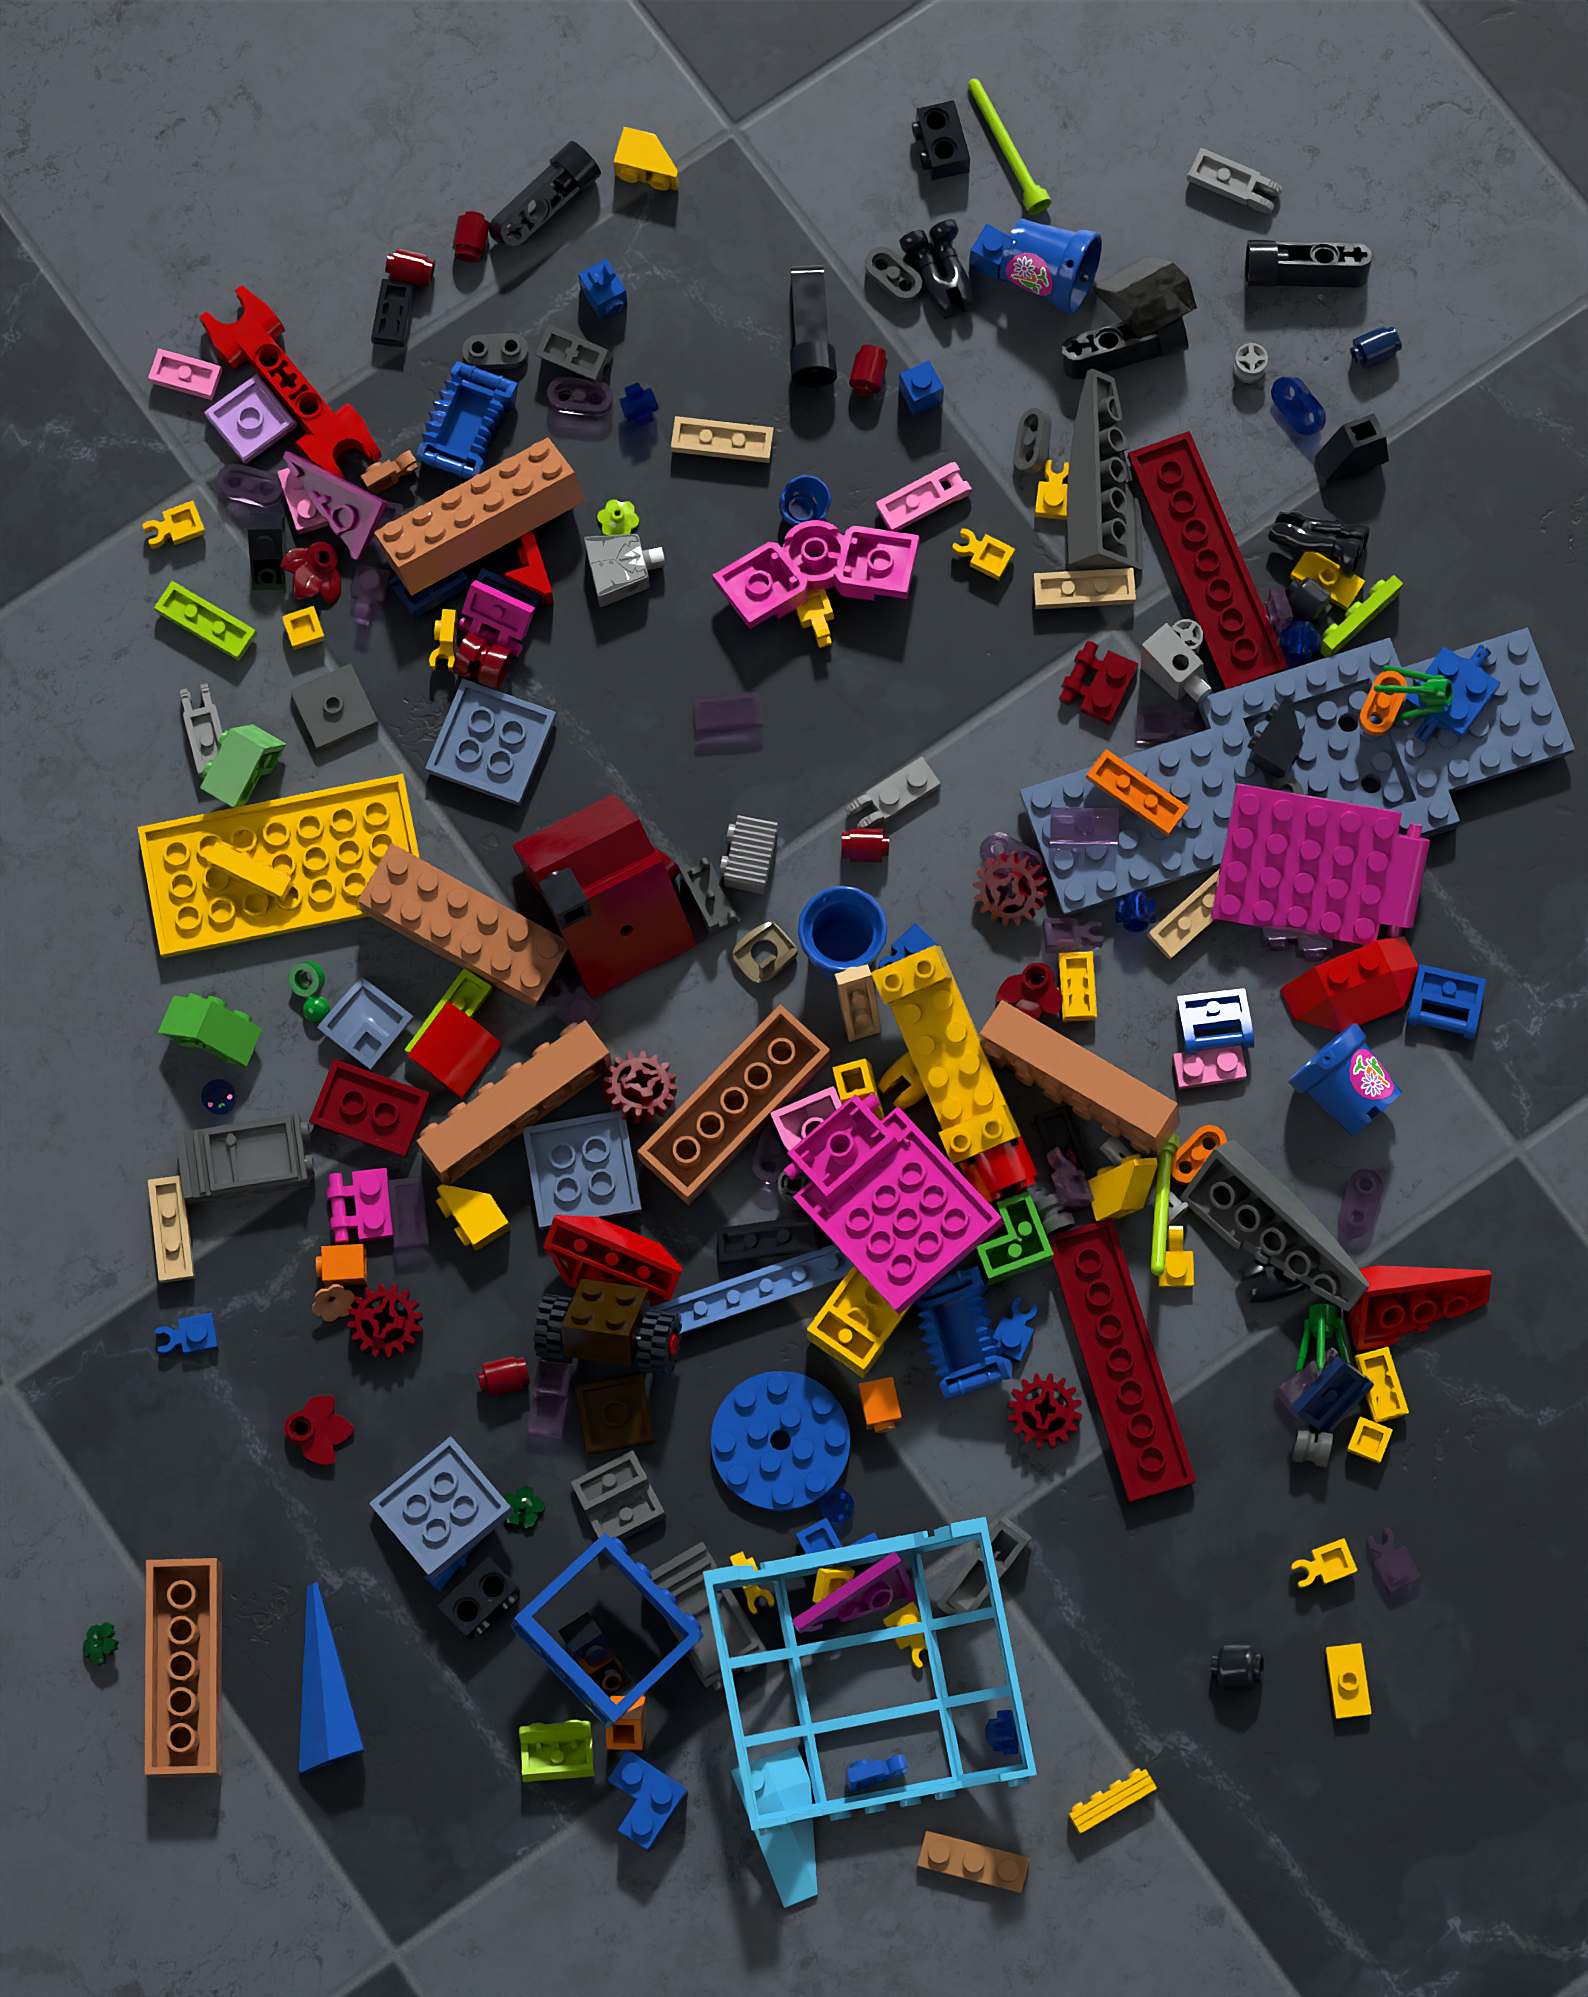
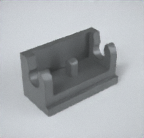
M551 325L547 326L535 354L537 357L594 381H601L603 379V369L605 365H610L613 358L609 350Z
M702 858L700 864L696 867L691 868L689 865H685L679 868L680 878L710 937L741 922L715 869L707 858Z

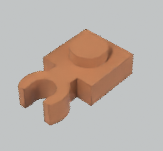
M408 450L392 462L387 460L384 463L377 462L372 464L365 470V474L361 475L364 489L373 495H377L398 483V478L418 469L415 457Z

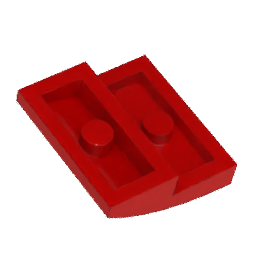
M447 1001L408 1053L407 1057L434 1076V1080L462 1099L502 1043L458 1007Z

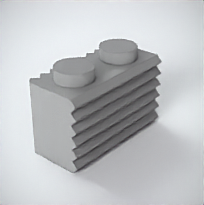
M738 815L736 825L729 824L726 844L731 845L729 857L722 856L719 876H724V887L759 893L761 895L765 893L778 832V823Z

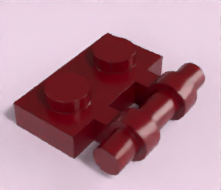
M1087 641L1083 650L1077 652L1074 659L1076 664L1070 676H1066L1061 685L1063 691L1059 700L1064 704L1070 705L1074 696L1082 698L1084 700L1079 712L1110 725L1138 668V663L1110 650L1107 651L1103 661L1098 660L1094 656L1099 646L1092 641ZM1087 670L1096 673L1090 687L1082 683Z

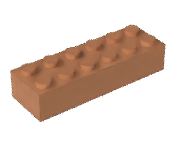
M547 437L511 458L503 460L487 471L477 474L463 484L446 491L428 503L418 506L404 516L387 523L385 526L374 531V534L386 560L412 596L585 502L586 499L575 472Z
M393 843L388 847L357 901V910L461 968L467 969L479 978L533 1008L537 1006L568 950L563 938Z
M1001 1000L979 1033L983 1049L993 1066L999 1069H1003L1004 1066L1015 1072L1014 1076L1028 1086H1032L1033 1083L1044 1089V1095L1052 1101L1068 1103L1073 1106L1072 1111L1079 1117L1087 1121L1091 1118L1102 1124L1101 1128L1115 1138H1119L1120 1135L1132 1141L1130 1145L1144 1155L1152 1153L1159 1157L1180 1125L1178 1103Z
M780 1004L638 1150L639 1160L689 1206L772 1120L770 1113L785 1107L830 1060V1049Z
M586 1020L579 1025L576 1022L568 1025L561 1031V1038L551 1045L549 1042L540 1045L533 1051V1058L523 1065L521 1062L512 1065L505 1071V1078L495 1085L492 1082L484 1085L477 1091V1098L467 1105L464 1102L458 1104L448 1112L449 1118L439 1125L436 1122L432 1123L420 1132L421 1138L416 1141L421 1154L444 1185L449 1186L522 1134L524 1127L533 1126L606 1073L607 1067L612 1066L610 1052Z
M217 1558L146 1560L145 1775L150 1778L222 1776V1563Z

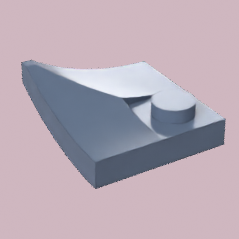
M361 977L317 1028L372 1071L414 1017Z

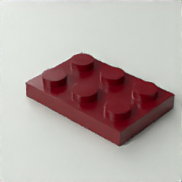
M333 1059L309 1123L315 1127L406 1159L431 1095L429 1092Z

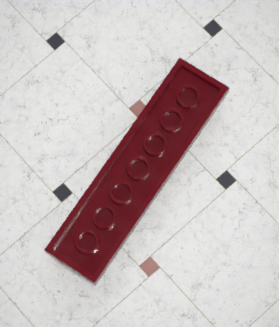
M1190 431L1128 452V461L1131 468H1133L1140 490L1194 620L1201 626L1204 644L1223 690L1288 670L1286 659Z
M1109 1218L1048 1236L1047 1239L1054 1254L1052 1259L1053 1266L1128 1503L1195 1484L1196 1479L1113 1219Z

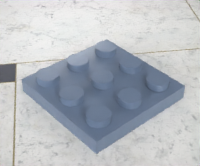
M462 678L425 767L426 773L520 806L557 714L555 711Z
M622 1110L523 1128L540 1230L549 1229L555 1215L593 1216L605 1219L642 1212L626 1119H621Z
M451 1436L369 1503L432 1580L515 1513Z

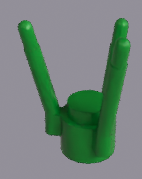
M1387 665L1383 666L1384 672L1395 671L1403 677L1427 683H1422L1421 686H1374L1375 692L1420 694L1421 702L1428 705L1427 707L1396 715L1395 721L1397 722L1430 713H1443L1444 707H1449L1453 700V685L1451 680L1446 679L1445 676H1433Z
M1316 1304L1309 1308V1319L1304 1320V1334L1296 1366L1298 1372L1303 1370L1311 1334L1317 1338V1369L1319 1371H1322L1324 1368L1325 1338L1332 1337L1333 1332L1336 1333L1341 1358L1351 1365L1343 1333V1319L1337 1318V1308L1335 1306Z

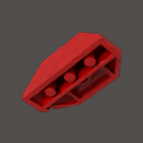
M1405 936L1377 940L1313 967L1281 987L1280 991L1294 1020L1302 1023L1306 1022L1340 1034L1353 1023L1362 1026L1402 1009L1418 970V964Z
M555 1215L543 1246L547 1254H550L556 1268L568 1286L577 1289L581 1279L648 1288L650 1307L671 1301L683 1270L660 1243L599 1217Z

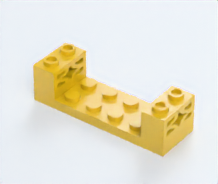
M933 945L871 972L884 1005H890L941 1125L943 1131L938 1133L951 1163H959L992 1147L1020 1137V1132L986 1052L983 1049V1045L941 946Z
M853 1265L807 1328V1339L864 1379L884 1351V1343L912 1304L898 1315Z

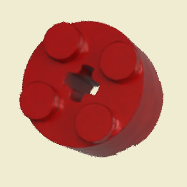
M1022 1137L1016 1138V1146L1012 1147L1010 1141H1007L974 1155L975 1159L971 1160L972 1164L969 1166L966 1160L959 1163L963 1176L989 1204L1001 1200L1004 1197L1003 1191L1013 1188L1014 1193H1018L1034 1186L1033 1184L1036 1183L1034 1178L1038 1176V1173Z

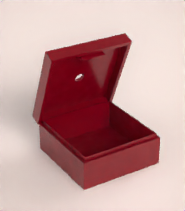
M615 793L512 845L528 879L541 895L539 882L543 881L550 873L562 871L570 867L586 895L593 915L564 930H561L558 923L557 925L591 999L697 945L662 859L657 851H654L639 818ZM631 925V929L628 932H620L623 926Z

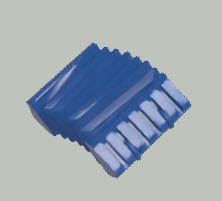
M457 361L450 372L452 381H444L446 390L439 391L440 400L433 401L435 411L428 412L430 422H425L427 433L422 434L424 442L420 443L415 459L421 463L425 462L431 468L435 467L449 473L452 472V474L457 475L459 478L472 479L477 474L486 471L484 462H488L487 453L490 452L488 444H493L491 435L497 434L495 426H501V419H506L504 410L513 409L519 383L506 379L502 375L498 376L478 369L476 366H470Z
M977 1266L964 1271L959 1270L955 1274L941 1278L914 1301L915 1305L923 1308L916 1315L926 1319L918 1327L928 1331L921 1341L930 1344L925 1353L934 1356L929 1364L939 1367L935 1376L944 1378L939 1383V1386L946 1400L952 1399L955 1396H966L967 1393L973 1390L981 1389L984 1386H995L996 1383L1002 1380L1012 1378L1013 1366L1011 1360L1000 1357L1005 1349L996 1346L999 1340L992 1338L996 1331L987 1328L993 1320L986 1317L991 1310L985 1308V1306L990 1301L982 1298V1296L989 1288L987 1281Z

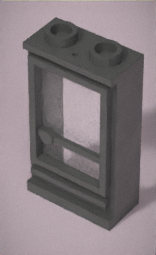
M298 1112L286 1116L175 1132L183 1197L188 1205L311 1186L310 1176L315 1175L313 1156L306 1154L305 1146L306 1142H311L308 1121L302 1122Z
M702 1541L650 1573L652 1575L651 1580L659 1589H667L677 1601L676 1606L685 1615L687 1613L692 1615L701 1625L700 1631L704 1636L686 1654V1657L706 1691L713 1687L715 1692L725 1687L703 1571L718 1569ZM731 1589L717 1591L729 1658L766 1652L765 1647ZM664 1617L680 1644L685 1638ZM764 1663L731 1669L732 1675L743 1669L746 1674L750 1673Z

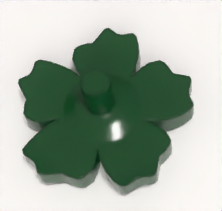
M527 1485L517 1489V1496L507 1492L503 1498L515 1512L506 1519L507 1523L518 1526L522 1521L526 1529L534 1527L535 1522L538 1520V1516L535 1513L544 1512L545 1502L539 1496L533 1497L534 1490Z
M105 1622L101 1626H91L86 1632L89 1640L84 1641L82 1652L85 1658H90V1661H93L98 1666L106 1664V1655L111 1656L114 1651L118 1650L119 1641L112 1639L115 1635L113 1624Z

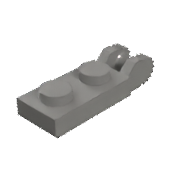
M1200 148L1187 175L1188 181L1241 204H1248L1252 209L1264 214L1271 213L1274 204L1270 200L1253 193L1254 188L1256 187L1259 191L1275 197L1279 196L1282 191V187L1278 183L1261 176L1260 172L1204 148Z
M208 683L200 685V694L202 700H204L205 707L193 710L191 694L187 688L180 690L185 711L183 717L200 779L203 778L202 773L208 762L215 759L219 751L217 743L223 734L216 705L213 704Z
M920 757L868 790L865 795L860 796L847 805L845 810L849 816H852L872 804L877 812H873L857 824V827L860 829H870L882 821L885 823L937 790L941 783L924 758Z

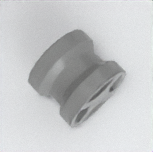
M1248 343L1241 346L1236 352L1233 370L1235 376L1240 381L1250 384L1261 380L1266 372L1268 363L1266 350L1256 343Z
M1190 619L1177 621L1172 626V629L1185 643L1191 642V644L1187 645L1197 654L1203 640L1201 626Z

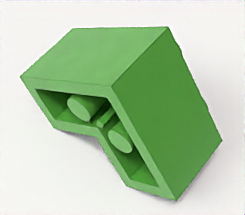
M253 724L231 728L229 731L226 730L218 740L217 748H219L215 759L210 760L203 770L202 777L205 779L200 788L234 808L246 805L260 776L273 772L286 743Z
M189 993L188 997L173 996L158 1033L183 1047L202 1049L227 1064L247 1066L263 1029L251 1023L253 1019L251 1016L237 1010L232 1012L226 1009L227 1003L219 998L208 996L206 1000L201 996Z
M1029 1191L996 1202L995 1210L1005 1222L1001 1226L1004 1236L981 1244L975 1250L976 1259L988 1286L1052 1263L1054 1255Z

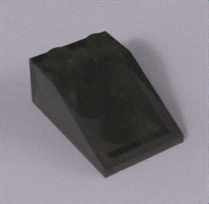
M1149 256L1092 286L1093 292L1140 339L1197 309L1189 277L1175 263Z

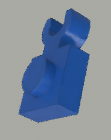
M915 922L891 945V949L896 954L881 959L878 969L933 945H939Z
M1017 1296L1011 1305L1012 1319L1010 1320L1002 1316L993 1338L999 1340V1343L996 1345L997 1347L1005 1349L1001 1356L1020 1363L1034 1332V1329L1025 1325L1035 1318L1038 1305L1033 1304L1031 1311L1023 1314L1018 1310L1021 1298Z
M212 1312L177 1319L179 1329L176 1330L167 1326L155 1329L156 1336H170L168 1345L157 1347L158 1352L163 1355L174 1352L178 1346H182L184 1355L219 1349Z
M904 1754L893 1756L882 1762L880 1759L871 1762L867 1758L852 1763L850 1765L851 1768L846 1769L845 1775L849 1793L883 1783L884 1779L907 1774L906 1769L908 1765Z

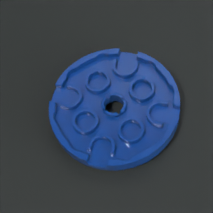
M788 1371L762 1373L739 1384L721 1403L711 1429L712 1457L717 1472L724 1484L741 1500L768 1511L798 1510L823 1498L839 1481L850 1452L849 1425L838 1400L825 1386L816 1380ZM776 1432H784L790 1437V1445L785 1450H776L772 1447L770 1440Z

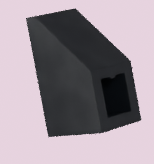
M1374 413L1343 424L1316 454L1315 461L1327 484L1389 462L1386 436Z
M284 512L251 513L247 532L252 590H286V570L280 567L284 556L287 554Z
M1285 696L1280 705L1277 703L1272 705L1264 719L1269 722L1263 732L1257 730L1247 748L1251 749L1248 761L1276 778L1287 776L1303 747V740L1293 702L1287 696Z
M588 1612L558 1630L582 1670L607 1696L631 1681L603 1633Z

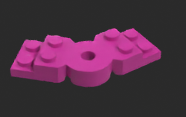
M820 520L806 521L796 525L786 534L783 547H780L778 543L767 542L713 574V582L749 629L773 615L780 619L801 604H805L809 590L824 588L827 590L834 586L841 596L875 601L877 594L907 599L920 539L919 535L860 526H852L842 536L838 532V528L831 523ZM813 554L821 555L819 557H810Z

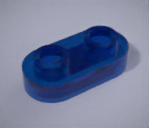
M1293 375L1281 377L1274 382L1271 389L1272 400L1295 431L1301 435H1311L1320 432L1326 423V413L1304 382ZM1290 387L1294 389V397L1290 394ZM1310 412L1313 414L1314 422L1309 418Z

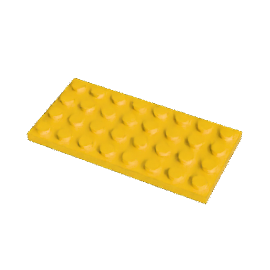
M403 774L137 827L162 958L370 917L357 910V901L390 844L393 843L420 858ZM215 843H228L235 848V851L239 853L244 851L253 856V860L259 863L261 860L272 866L271 869L278 872L283 870L290 874L293 886L285 901L282 902L209 866L206 859Z

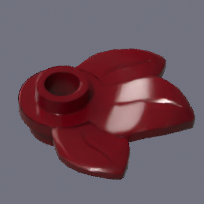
M316 542L307 549H292L284 556L280 567L294 574L292 586L296 600L310 598L319 593L327 603L331 604L340 593L341 577L335 568L337 565V553L330 544ZM319 552L325 554V556H326V563H325V564L319 562V560H318V553H319Z
M1032 963L1023 970L1022 974L1010 976L1002 983L996 994V1002L1000 1003L1003 1000L1038 1021L1043 1012L1050 1015H1058L1062 1007L1063 996L1060 989L1054 984L1055 976L1052 969L1044 963ZM1036 977H1044V980L1041 984H1033V981Z
M320 1395L313 1397L307 1402L303 1411L291 1414L284 1424V1433L289 1442L296 1446H301L304 1456L311 1462L320 1465L334 1464L335 1452L333 1446L346 1441L354 1432V1427L346 1418L333 1414L335 1408L334 1396ZM301 1423L308 1425V1431L304 1435L296 1433V1427Z

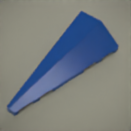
M318 1583L307 1586L299 1751L300 1774L366 1752Z

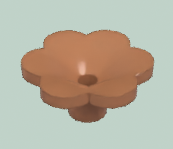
M341 1284L327 1286L316 1292V1301L312 1304V1311L315 1315H322L323 1319L328 1322L336 1320L338 1316L345 1317L349 1315V1309H352L351 1304L355 1300L354 1293L350 1290H344Z

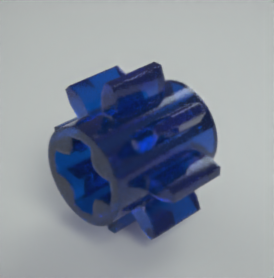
M639 382L625 387V396L619 398V402L627 422L635 419L638 426L652 422V412L659 410L652 389L650 387L643 389Z
M1293 621L1290 623L1288 630H1281L1279 646H1282V651H1287L1286 656L1289 659L1308 661L1311 659L1313 651H1321L1322 636H1319V631H1315L1314 624L1306 621Z
M1134 890L1124 895L1123 899H1116V923L1123 922L1126 930L1142 932L1149 927V923L1156 922V900H1148V895L1144 891Z
M998 1710L997 1718L988 1720L985 1730L986 1739L993 1746L994 1752L1002 1751L1004 1755L1018 1754L1019 1741L1013 1713L1011 1710ZM1027 1723L1028 1733L1030 1735L1029 1725Z

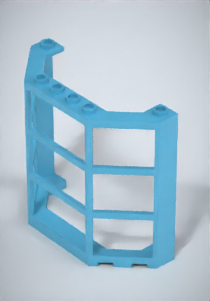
M986 1517L939 1527V1529L934 1530L935 1536L928 1537L927 1531L763 1562L760 1563L761 1570L754 1571L753 1565H734L703 1571L751 1830L759 1829L760 1836L781 1832L780 1825L827 1814L830 1815L831 1821L852 1817L850 1810L863 1807L865 1808V1814L887 1810L885 1803L899 1801L900 1807L920 1804V1796L934 1794L935 1800L956 1797L955 1789L1008 1780L1009 1787L1029 1784V1776L1037 1775ZM979 1540L992 1607L933 1619L920 1553ZM893 1552L898 1557L909 1556L922 1622L797 1646L785 1586L786 1579L817 1574L818 1567H853L877 1562ZM773 1582L786 1648L729 1658L717 1591ZM994 1618L1007 1685L948 1697L935 1630ZM924 1632L937 1699L812 1723L799 1659L800 1656ZM788 1659L801 1726L744 1736L731 1669ZM1010 1696L1023 1764L963 1774L950 1707ZM939 1710L952 1777L830 1801L826 1800L814 1734ZM803 1736L815 1804L759 1815L746 1747Z

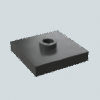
M351 663L290 690L317 751L379 725Z

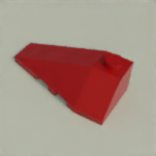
M1400 1266L1359 1268L1370 1284V1287L1351 1311H1347L1354 1347L1357 1351L1390 1346L1400 1342L1399 1337L1411 1331L1417 1330L1418 1333L1428 1330V1324L1444 1317L1453 1319L1488 1304L1492 1273L1489 1270Z

